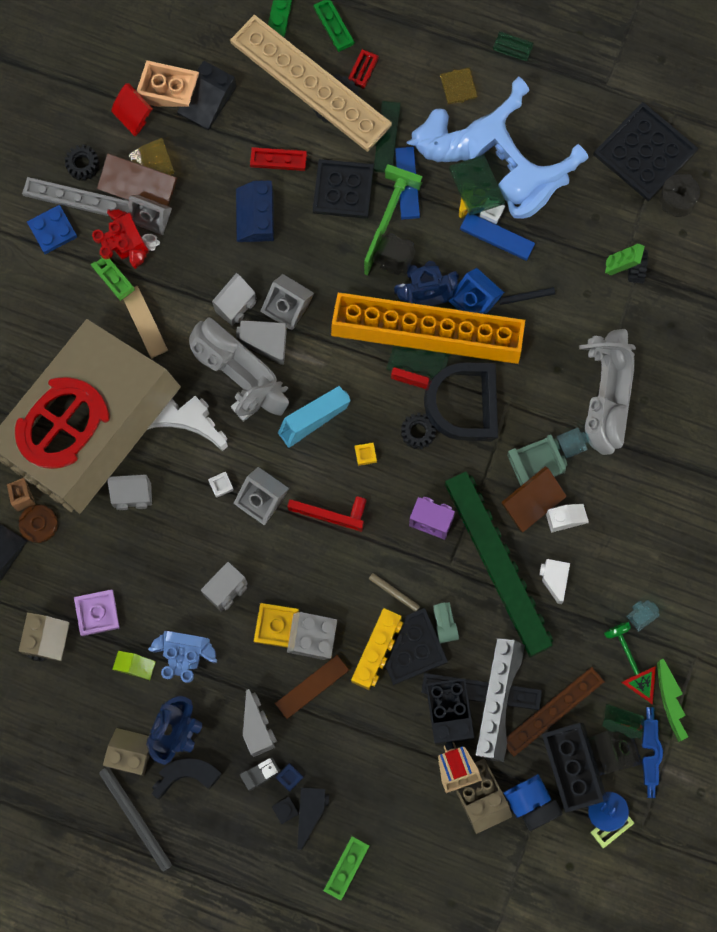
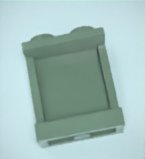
M551 434L543 440L518 450L514 448L508 451V459L520 486L545 466L549 468L554 477L565 473L566 459L563 455H560L558 451L560 449L559 443L556 438H552Z

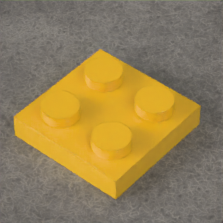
M260 603L254 643L288 648L293 614L298 613L299 609Z

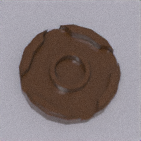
M45 505L29 506L19 518V530L24 538L31 542H46L57 531V517Z

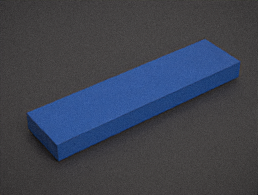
M414 147L395 148L397 167L416 174ZM406 186L399 198L401 220L420 218L418 190Z
M470 212L467 213L460 227L461 231L525 261L528 260L535 246L534 242Z

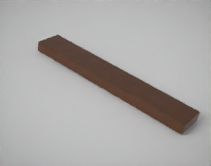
M593 667L588 669L508 735L506 749L515 757L605 681Z

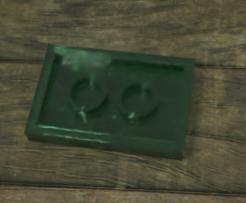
M484 155L449 167L469 215L505 204V199Z
M393 345L386 370L392 372L394 367L428 377L430 382L438 372L446 368L450 354Z

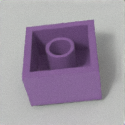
M418 497L410 516L409 526L445 540L454 519L455 511L446 504H441L440 506L433 503L434 500L428 497H423V499Z

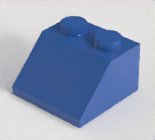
M475 268L466 273L454 290L449 302L457 310L486 314L497 303L504 292L478 268Z

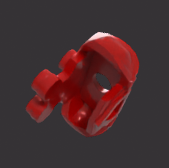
M109 209L107 214L113 220V222L109 223V231L103 233L101 230L93 231V240L96 243H101L100 255L103 259H110L113 251H115L122 260L129 257L131 265L134 269H137L144 262L149 250L136 228L131 212L127 213L119 209L111 211Z

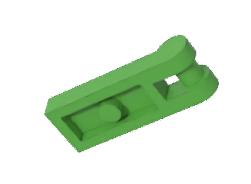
M101 257L97 262L94 261L90 264L120 301L135 290L110 259L106 260Z

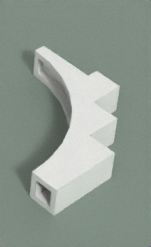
M196 396L179 410H177L179 406L171 399L148 428L175 427L187 429L212 441L221 451L228 447L226 442L228 438L222 431L217 432L214 429V422L207 417L209 415L208 404L202 398L199 400Z

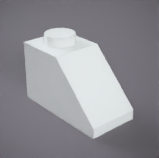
M583 504L564 505L549 509L546 513L551 533L589 523Z
M547 559L545 564H541L539 575L543 576L542 582L556 602L562 604L570 563Z

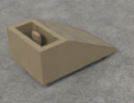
M485 759L475 762L482 781L455 790L476 834L512 817L510 807Z

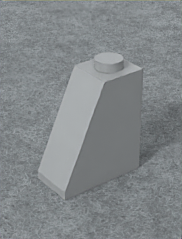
M241 321L240 327L237 326L236 337L239 338L240 343L270 360L284 365L287 335L286 323Z

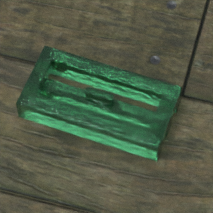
M499 31L493 50L527 61L533 43ZM499 44L508 46V47L511 48V49H508V48H506V47L500 46ZM517 49V50H520V51L525 52L526 54H523V53H520V52H517V51H514V50Z

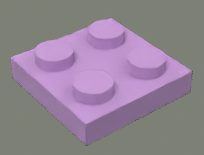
M113 590L74 597L81 636L120 629Z

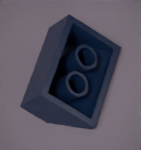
M252 181L236 189L237 242L274 241L272 181Z

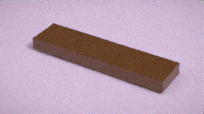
M336 655L275 704L286 719H289L348 673L349 669Z

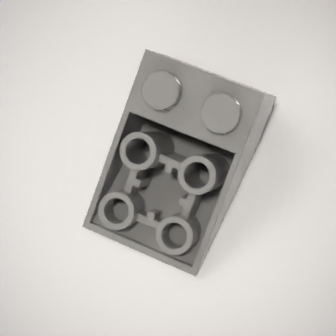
M248 689L246 690L243 738L250 754L255 757L275 748L274 743L277 740L271 729L268 730L266 724L269 722L264 711L260 712L258 708L261 703L255 692L252 693Z

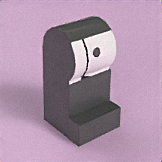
M272 757L241 773L240 776L247 789L251 791L281 771Z

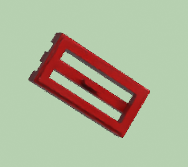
M362 49L348 79L352 80L355 86L358 87L359 85L364 89L379 56ZM364 55H366L367 57L357 79H354ZM373 58L363 81H360L370 59Z
M395 367L392 369L391 379L423 389H426L429 383L428 377Z

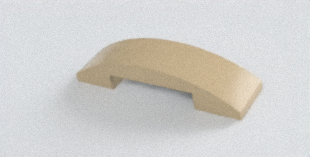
M135 286V290L123 300L152 359L167 352L168 349L138 286Z

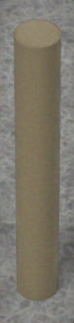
M374 573L369 577L370 581L414 612L418 611L421 607Z

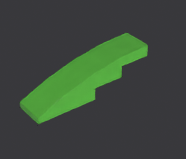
M662 659L657 663L662 702L671 728L678 742L688 738L679 720L686 715L676 699L683 693L665 660Z

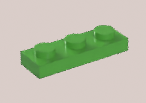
M636 244L610 255L606 260L607 267L605 273L614 275L639 265L645 246Z
M351 837L323 890L324 892L342 900L369 845Z

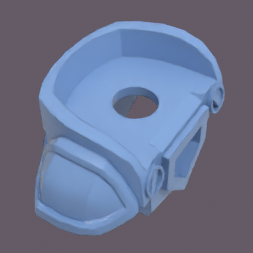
M164 631L163 635L154 639L151 647L148 649L153 653L164 651L163 656L168 659L169 666H165L162 669L161 675L167 680L177 675L181 676L183 682L190 683L193 681L194 674L189 669L198 668L200 657H204L212 663H217L216 651L212 647L210 639Z

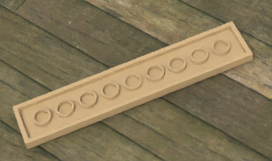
M253 15L230 40L232 45L367 152L392 126L388 119L256 15Z

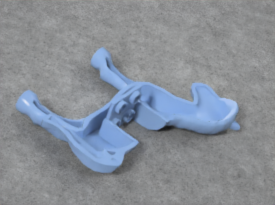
M517 77L512 82V92L501 106L492 113L473 121L467 128L448 133L449 115L445 109H435L424 124L412 132V139L407 141V144L416 146L417 150L426 159L435 162L470 160L473 163L495 145L497 156L509 163L507 167L511 171L501 180L496 191L507 201L509 212L513 218L521 219L531 217L548 202L557 188L569 184L570 180L567 173L574 171L580 163L585 162L589 158L586 151L579 144L572 148L570 157L550 166L535 165L520 153L505 125L506 118L511 112L522 106V97L530 91L527 84L520 77Z

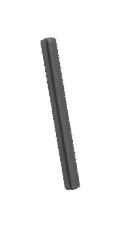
M109 767L102 769L99 775L161 871L168 870L172 866L170 860Z

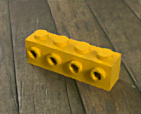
M383 608L353 674L352 683L367 690H370L371 686L375 687L379 679L377 672L379 668H384L387 661L385 657L387 650L391 651L395 643L393 639L395 632L399 633L403 625L400 615Z

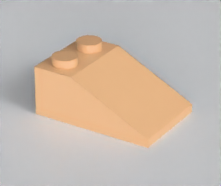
M146 60L137 92L149 105L157 107H189L199 72Z

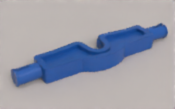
M646 707V720L643 721L642 747L654 751L653 756L642 758L644 785H647V798H656L655 786L659 785V764L663 758V748L658 740V720H654V707Z

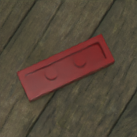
M252 147L250 167L305 171L307 151Z

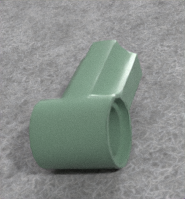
M450 602L434 605L433 610L437 622L436 630L439 642L445 643L459 640Z

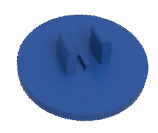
M606 792L608 801L589 806L588 813L592 824L596 828L612 832L620 829L627 822L629 808L622 796L614 792Z

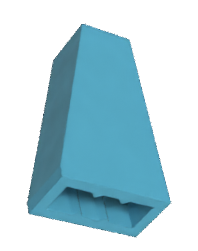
M338 386L285 417L278 434L287 447L290 448L347 409L351 401L348 393Z

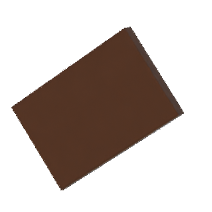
M545 466L501 503L518 529L524 532L544 516L549 509L555 507L567 496L549 468Z

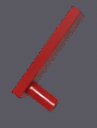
M356 497L350 517L291 499L287 507L289 511L362 532L364 521L361 520L367 500L362 497Z

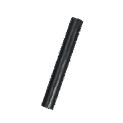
M552 287L501 297L499 304L505 305L555 295V289Z

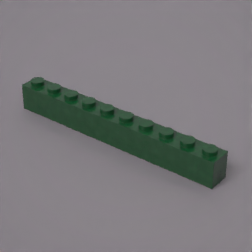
M464 472L446 480L445 486L523 645H525L529 657L531 658L550 649L553 646L551 643L553 638L550 632H546L543 624H545L543 617L540 613L537 614L534 609L536 604L533 597H528L525 591L527 585L524 579H519L516 573L519 571L514 561L511 562L508 556L510 551L506 544H502L500 537H502L497 526H493L491 522L493 517L489 509L485 510L482 504L484 503L483 496L480 492L477 493L474 488L476 486L472 475L468 476L467 472Z

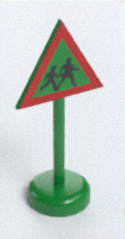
M625 622L605 631L604 634L608 639L618 636L635 673V676L621 683L653 705L656 666L641 673L639 672L622 635L631 629L630 623Z

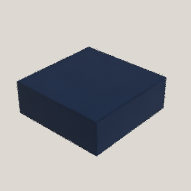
M289 763L275 778L290 792L304 777Z

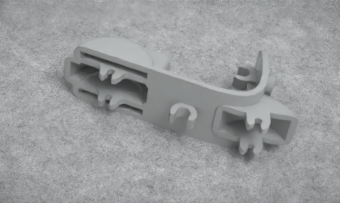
M208 317L204 322L199 321L190 334V348L198 361L214 371L222 370L243 388L241 393L237 392L235 399L239 401L235 409L238 416L250 415L262 407L272 414L281 416L289 404L288 399L283 394L287 391L288 387H282L283 383L280 381L276 382L277 379L274 373L212 318Z
M626 329L611 331L605 340L601 336H593L588 340V344L579 345L580 350H589V358L595 357V361H601L602 363L599 395L590 400L588 416L585 422V434L588 443L602 455L613 454L615 449L621 448L624 444L634 374L635 354L631 350L636 349L633 344H628V332Z

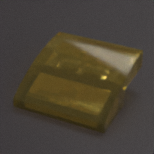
M162 138L150 142L129 154L132 162L169 175L174 173Z

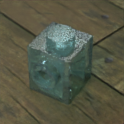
M579 428L557 436L566 459L588 450L586 447V443H588L585 432L580 433Z
M649 600L644 603L642 601L636 603L632 607L633 611L627 615L638 632L660 616L658 607L653 602L650 603Z

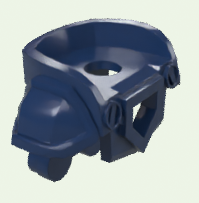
M433 261L426 262L425 266L419 269L415 265H410L406 270V274L412 283L397 284L394 287V292L400 301L427 306L440 305L452 298L454 290L458 285L459 275L454 271L442 276L439 267Z
M176 696L162 704L146 743L150 756L157 763L166 765L173 759L176 754L175 752H191L193 750L195 742L191 740L193 733L198 734L200 732L202 722L191 718L193 705L190 699ZM168 724H170L172 732L169 735H165L164 732Z

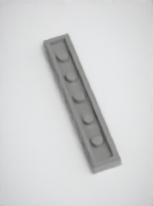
M27 177L22 193L25 197L109 216L107 214L109 209L111 211L119 209L127 213L129 212V201L30 177Z

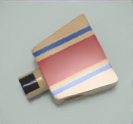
M453 742L444 745L445 753L440 754L438 759L441 780L446 793L482 781L479 770L465 747L456 748Z

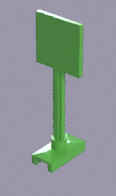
M387 164L385 178L395 181V189L364 260L365 275H369L381 245L382 235L388 227L402 191L405 190L406 186L420 190L422 176Z

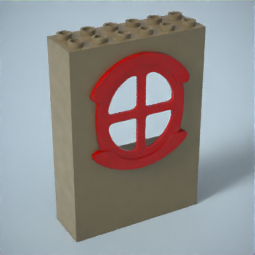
M86 319L1 423L0 462L5 466H9L19 476H23L26 481L34 484L44 494L47 493L54 501L61 503L68 511L72 512L74 510L80 514L181 386L167 369ZM68 394L76 395V399L61 417H56L47 410L57 397ZM83 402H86L89 407V420L86 429L83 432H79L68 425L67 421ZM44 416L53 422L54 426L40 444L34 445L32 441V428ZM60 430H64L76 438L74 444L60 452H45V448Z

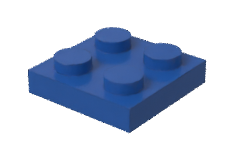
M60 205L27 221L44 254L77 238Z

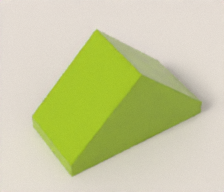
M118 651L112 670L151 680L156 661L134 653Z

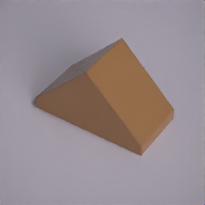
M24 478L7 484L11 505L18 512L35 505L27 481Z

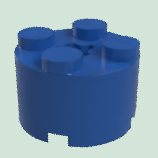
M538 774L503 792L516 818L552 800Z

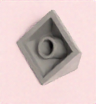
M131 195L129 197V212L132 214L135 225L163 235L172 208L140 195Z

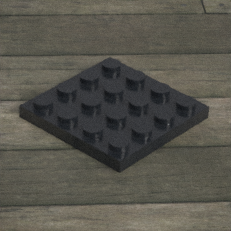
M642 102L594 151L593 155L649 202L697 152L698 148Z

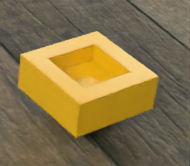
M374 443L355 446L358 466L377 463Z

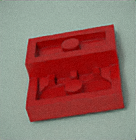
M125 83L111 109L112 113L134 136H137L146 124L144 120L153 110L129 83Z

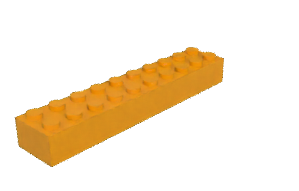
M338 292L332 319L331 336L519 364L525 320Z

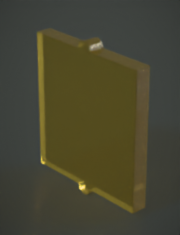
M470 68L457 71L454 69L452 72L440 74L448 104L460 101L463 103L465 100L477 98Z

